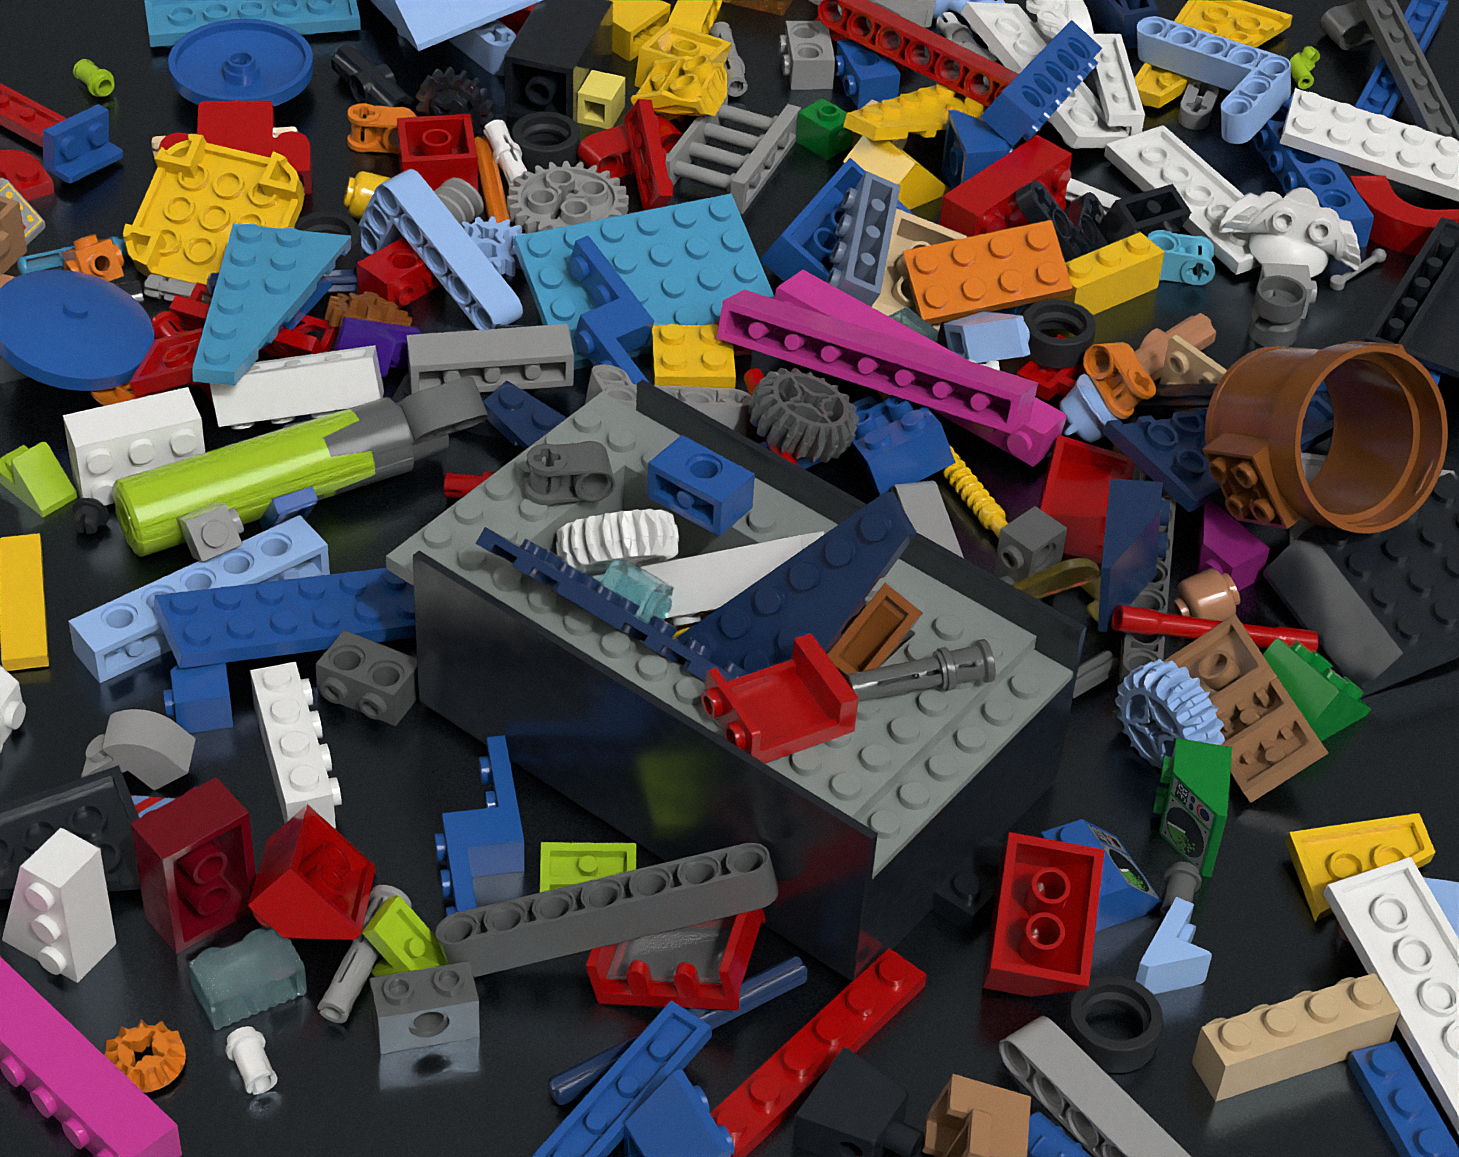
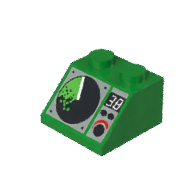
M1176 738L1172 756H1163L1159 783H1164L1165 787L1156 786L1152 813L1160 814L1159 834L1188 863L1196 866L1201 876L1211 878L1227 819L1232 747Z

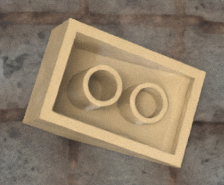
M896 208L881 293L872 305V308L916 332L935 339L941 322L921 326L904 268L902 253L904 250L966 238L967 236Z

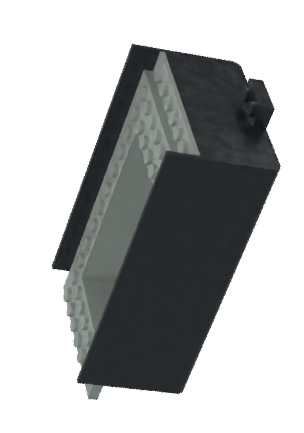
M643 379L637 383L636 410L602 391L386 555L387 570L414 586L419 701L423 705L487 745V737L505 735L509 760L666 862L744 843L763 845L770 854L779 890L775 901L762 908L765 916V922L762 924L851 982L888 948L893 950L931 910L970 934L992 912L1000 854L1004 846L998 840L1051 786L1059 770L1086 626L917 533L887 575L879 579L865 598L867 601L857 615L851 617L841 633L844 634L882 585L887 583L923 612V614L895 653L880 667L932 657L934 651L942 647H946L951 651L975 646L977 640L985 639L991 647L995 660V680L988 683L983 682L982 679L956 684L955 689L950 691L941 690L938 686H933L897 695L859 701L855 732L774 761L763 763L727 741L724 730L716 718L711 719L708 717L701 699V693L706 687L704 680L645 646L640 640L615 628L555 592L551 586H547L512 566L513 563L475 544L486 527L519 545L526 538L557 555V531L565 524L574 522L576 519H585L589 516L615 513L621 510L661 509L673 514L675 525L678 527V554L668 560L672 561L822 531L826 534L867 505ZM681 435L707 447L711 451L755 474L753 508L720 537L647 497L648 462ZM596 441L603 444L606 448L615 479L614 491L608 497L595 502L576 501L552 505H540L527 498L525 482L530 477V469L526 463L527 453L532 447L540 444L556 445ZM543 457V458H542V462L544 463L545 466H546V457ZM547 483V484H546V492H549V491H550V487L548 486V483ZM596 573V574H588V575H590V576H597V575H602V574H597V573ZM672 617L662 619L670 625H673ZM972 662L961 664L959 667L972 665ZM933 670L927 671L926 674L933 673ZM912 675L878 681L877 684L911 678Z

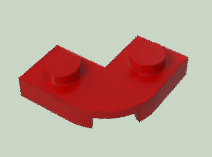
M0 150V178L7 179L26 201L55 193L53 180L34 156L18 150Z

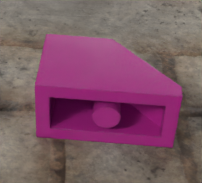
M1213 501L1205 504L1198 533L1197 574L1210 568L1217 570L1221 574L1227 573L1232 578L1238 591L1262 579L1270 548Z

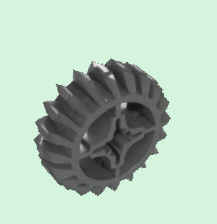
M780 368L777 372L769 371L767 376L762 378L760 383L755 386L748 413L751 415L750 423L758 427L757 434L759 436L768 438V445L778 446L782 449V453L789 452L797 460L800 457H805L811 463H814L817 458L826 463L830 458L838 459L841 453L845 452L847 447L852 444L856 436L857 426L855 424L858 423L859 417L855 414L857 407L849 403L850 396L840 393L838 385H830L825 382V377L819 379L813 376L811 371L807 374L801 373L797 368H794L791 372L784 368Z

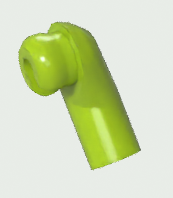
M1306 46L1302 53L1298 52L1290 59L1291 76L1300 89H1307L1314 83V77L1310 71L1314 69L1315 63L1320 59V54L1312 46Z

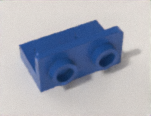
M99 104L43 130V167L67 183L78 181L123 158V150L109 142V110Z

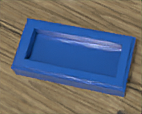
M313 486L272 499L259 520L262 531L264 532L299 515L306 520L318 501Z

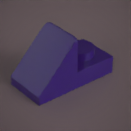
M344 317L334 351L375 345L381 377H386L389 367L408 369L407 335L422 333L417 327Z

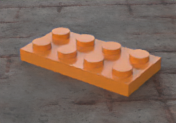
M1052 220L904 250L902 253L904 268L921 326L955 320L983 311L992 312L1042 300L1071 295L1073 289Z

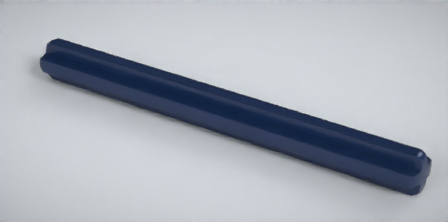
M791 956L744 980L740 988L739 1011L694 1008L686 1010L711 1025L712 1030L805 983L808 973L807 967L798 956ZM642 1032L551 1077L548 1080V1090L556 1104L565 1105L589 1093Z

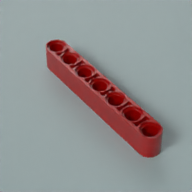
M822 0L818 6L819 19L827 28L987 107L1019 75L869 0ZM838 4H839V6L841 7L842 16L840 15V13H839V11H838ZM867 19L870 21L871 30L867 26ZM895 33L900 37V44L896 41ZM925 47H926V48L928 49V51H929V54H930L929 59H928L927 56L925 55V51H924ZM954 61L959 66V74L954 69ZM984 76L987 77L989 81V88H987L984 84Z

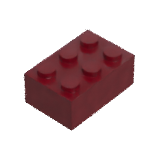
M217 777L199 787L188 790L184 795L156 810L145 813L141 818L130 823L145 918L176 954L252 912L248 902L256 879L249 812Z

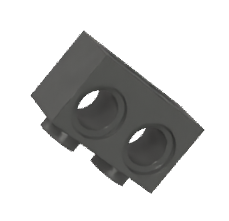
M1034 506L1000 530L993 575L1041 601L1057 589L1067 527Z
M346 630L338 636L316 663L318 695L332 703H339L364 713L372 719H379L396 726L419 697L417 658Z

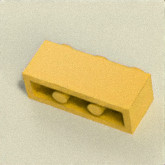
M1139 232L1065 263L1073 288L1071 295L1054 299L1077 303L1085 307L1093 315L1158 288L1165 252Z

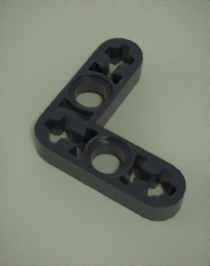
M1032 181L1017 189V204L1031 224L1052 220L1065 263L1097 250L1101 234L1098 225L1105 214L1102 204L1095 194L1087 192L1073 199L1066 215L1039 181Z

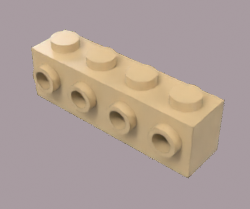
M1375 973L1356 979L1348 977L1331 987L1315 992L1303 991L1292 999L1277 1004H1262L1242 1015L1229 1019L1217 1018L1201 1027L1192 1064L1213 1099L1217 1102L1349 1059L1351 1051L1388 1043L1401 1010Z

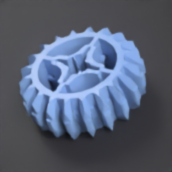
M1158 659L1132 670L1130 675L1124 678V682L1118 686L1119 696L1115 699V702L1121 710L1116 715L1124 724L1122 732L1129 736L1131 740L1130 747H1135L1140 756L1149 761L1152 766H1156L1161 770L1163 756H1172L1176 738L1221 745L1225 741L1224 735L1220 732L1224 724L1216 716L1219 708L1212 705L1209 699L1210 692H1204L1200 687V679H1192L1186 667L1178 668L1172 660L1163 662L1161 659Z

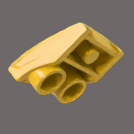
M706 54L697 55L692 58L685 55L655 60L652 64L651 72L639 91L631 97L633 105L638 99L652 100L654 111L689 116H716L727 97L728 75L723 62L712 63L710 57Z

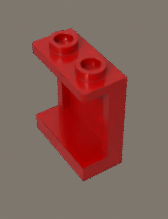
M811 633L794 639L791 660L730 681H726L717 668L707 670L706 687L701 693L702 704L706 714L711 719L716 718L724 730L725 739L763 763L774 761L855 732L859 698Z

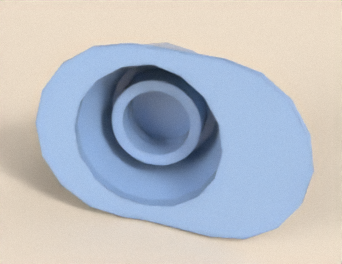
M1083 374L1079 376L1075 383L1076 385L1064 397L1059 407L1060 411L1067 414V423L1063 428L1064 435L1067 436L1075 433L1084 442L1091 443L1105 437L1102 431L1107 421L1118 420L1119 418L1106 407L1103 397L1091 377Z

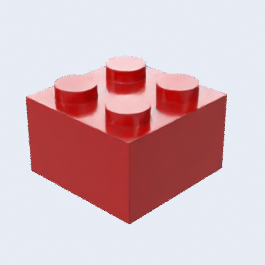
M470 114L397 118L398 157L401 173L408 169L417 171L433 191L439 188L446 180L455 177L463 179L478 192V156Z

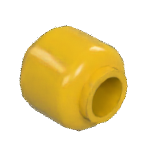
M366 171L359 172L355 178L349 177L343 199V206L348 207V214L354 219L361 220L376 187L390 178Z

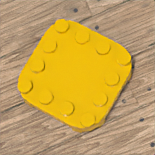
M188 134L189 140L176 143L168 150L161 147L154 157L158 166L133 224L125 223L123 238L134 266L143 275L148 277L151 274L164 276L166 281L172 278L194 284L199 282L207 285L208 275L220 272L233 224L250 223L262 227L294 228L303 206L305 194L297 171L289 164L285 156L273 151L271 158L210 144L206 142L203 135Z

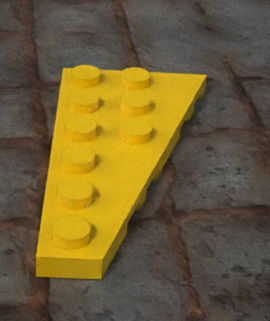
M936 83V85L919 88L917 91L901 94L899 97L882 100L880 103L863 106L861 109L846 114L843 127L873 141L907 139L908 133L920 134L924 138L935 137L937 130H946L949 110H958L984 121L980 116L988 107L940 83Z

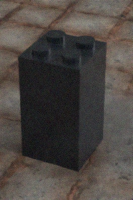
M543 0L535 5L504 55L505 116L520 119L528 114L537 112H556L568 116L577 123L578 91L591 70L605 73L612 61L613 1Z

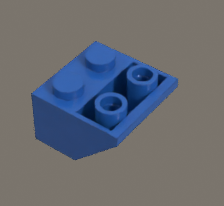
M891 395L886 401L868 410L855 413L859 417V421L855 424L857 426L856 436L849 447L867 481L879 496L885 492H891L893 484L918 482L955 463L941 423L926 406Z
M682 1069L673 1072L624 1123L623 1153L626 1157H731L735 1152L733 1140L727 1128L722 1124L717 1126L710 1115L709 1103L705 1093L700 1086H692Z

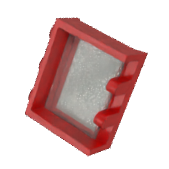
M763 909L592 949L586 963V969L598 1004L666 1007L670 1001H673L682 1008L739 1011L740 988L760 925L765 922Z

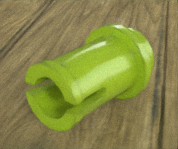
M87 59L79 60L75 64L73 69L75 78L83 82L92 95L96 97L108 96L113 91L115 83L111 72L106 69H99L92 61Z

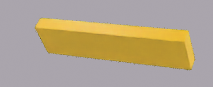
M40 533L0 538V642L2 667L6 671L49 666Z

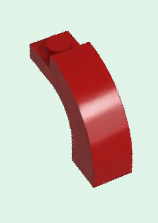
M1386 176L1350 177V182L1374 215L1369 239L1388 249L1417 256L1441 217L1459 223V209L1430 210L1419 208L1403 201L1394 193Z

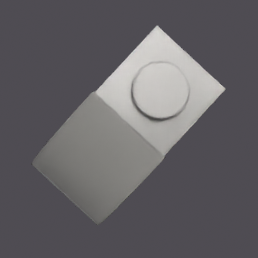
M140 709L115 712L109 717L105 735L97 736L88 745L85 753L86 761L82 778L119 765L122 773L127 770L155 791L188 774L196 739L173 720L159 713Z

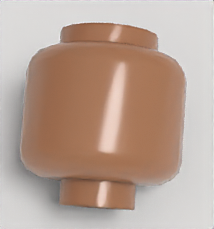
M1210 568L1181 581L1177 586L1178 599L1172 601L1176 615L1225 621L1236 614V605L1240 604V596L1235 583L1227 573L1221 574L1217 570Z

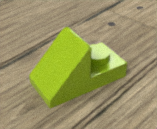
M40 442L30 449L22 445L0 458V484L41 517L47 516L77 498L76 490L46 442Z
M400 895L387 898L362 931V934L382 955V958L371 972L375 977L447 965L437 937Z

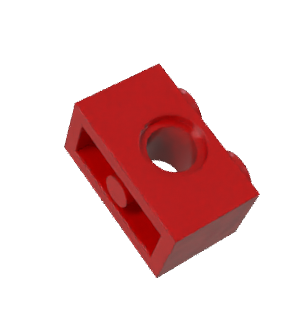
M405 237L356 263L358 294H364V291L376 293L384 300L394 302L398 305V309L442 285Z

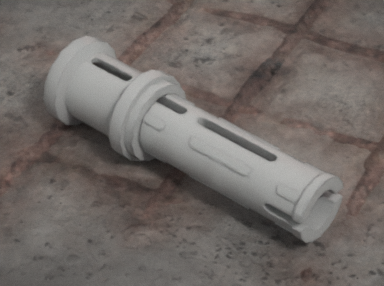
M377 885L373 887L369 897L370 905L366 911L363 930L389 897L400 895L411 908L412 905L408 896L393 886ZM363 934L353 940L328 990L318 1004L317 1008L321 1010L319 1013L332 1022H346L357 996H359L377 957L380 955L379 951Z

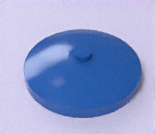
M230 19L198 27L181 37L172 47L168 57L169 76L173 87L181 96L197 105L203 101L241 100L271 101L274 107L300 94L310 83L314 71L313 53L304 37L289 27L259 19Z
M40 270L15 277L0 288V356L22 374L41 383L78 391L104 390L122 385L132 379L154 342L153 325L144 308L126 291L101 278L69 270Z

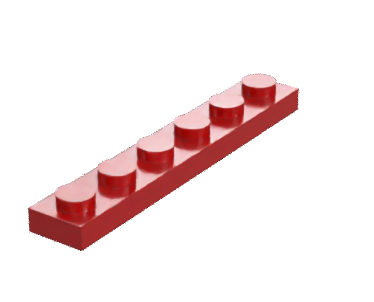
M888 948L719 1104L710 1115L717 1126L724 1125L730 1133L735 1149L731 1157H746L808 1098L841 1049L846 1047L854 1053L857 1052L925 987L927 974Z

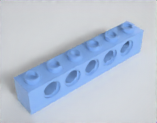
M300 515L242 541L243 545L204 562L198 561L69 620L73 651L96 680L102 683L171 650L153 609L155 595L330 575L328 544Z

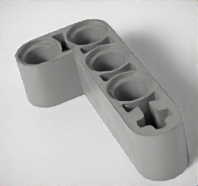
M602 364L594 366L591 370L585 404L603 391L636 410L637 384L632 383L628 374L619 367ZM654 385L746 437L751 416L748 413L749 402L752 398L750 394L732 388Z

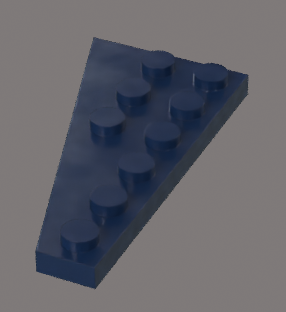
M1319 395L1312 396L1306 410L1301 431V453L1330 438L1333 433V407ZM1208 409L1175 412L1170 419L1154 420L1150 415L1138 417L1136 423L1122 424L1120 419L1106 422L1102 433L1155 482H1163L1162 488L1189 513L1223 495L1219 483L1209 473V463L1202 450L1206 446L1205 423Z
M885 492L676 638L682 643L687 644L691 637L715 652L711 658L713 662L724 668L729 660L749 673L791 660L794 639L809 633L814 636L825 653L828 654L843 635L841 631L851 617L860 612L867 602L865 598L879 579L887 575L917 532L894 492Z
M485 527L475 543L485 550L513 563L512 566L547 586H551L555 592L615 628L624 631L638 640L641 639L644 641L643 644L675 663H680L685 670L705 682L706 671L717 668L726 681L750 674L729 660L724 668L713 662L711 658L715 652L691 637L687 644L682 643L673 637L677 628L655 615L651 617L649 622L637 615L641 606L623 595L612 591L604 586L602 582L569 565L561 557L545 548L543 549L526 538L519 545Z

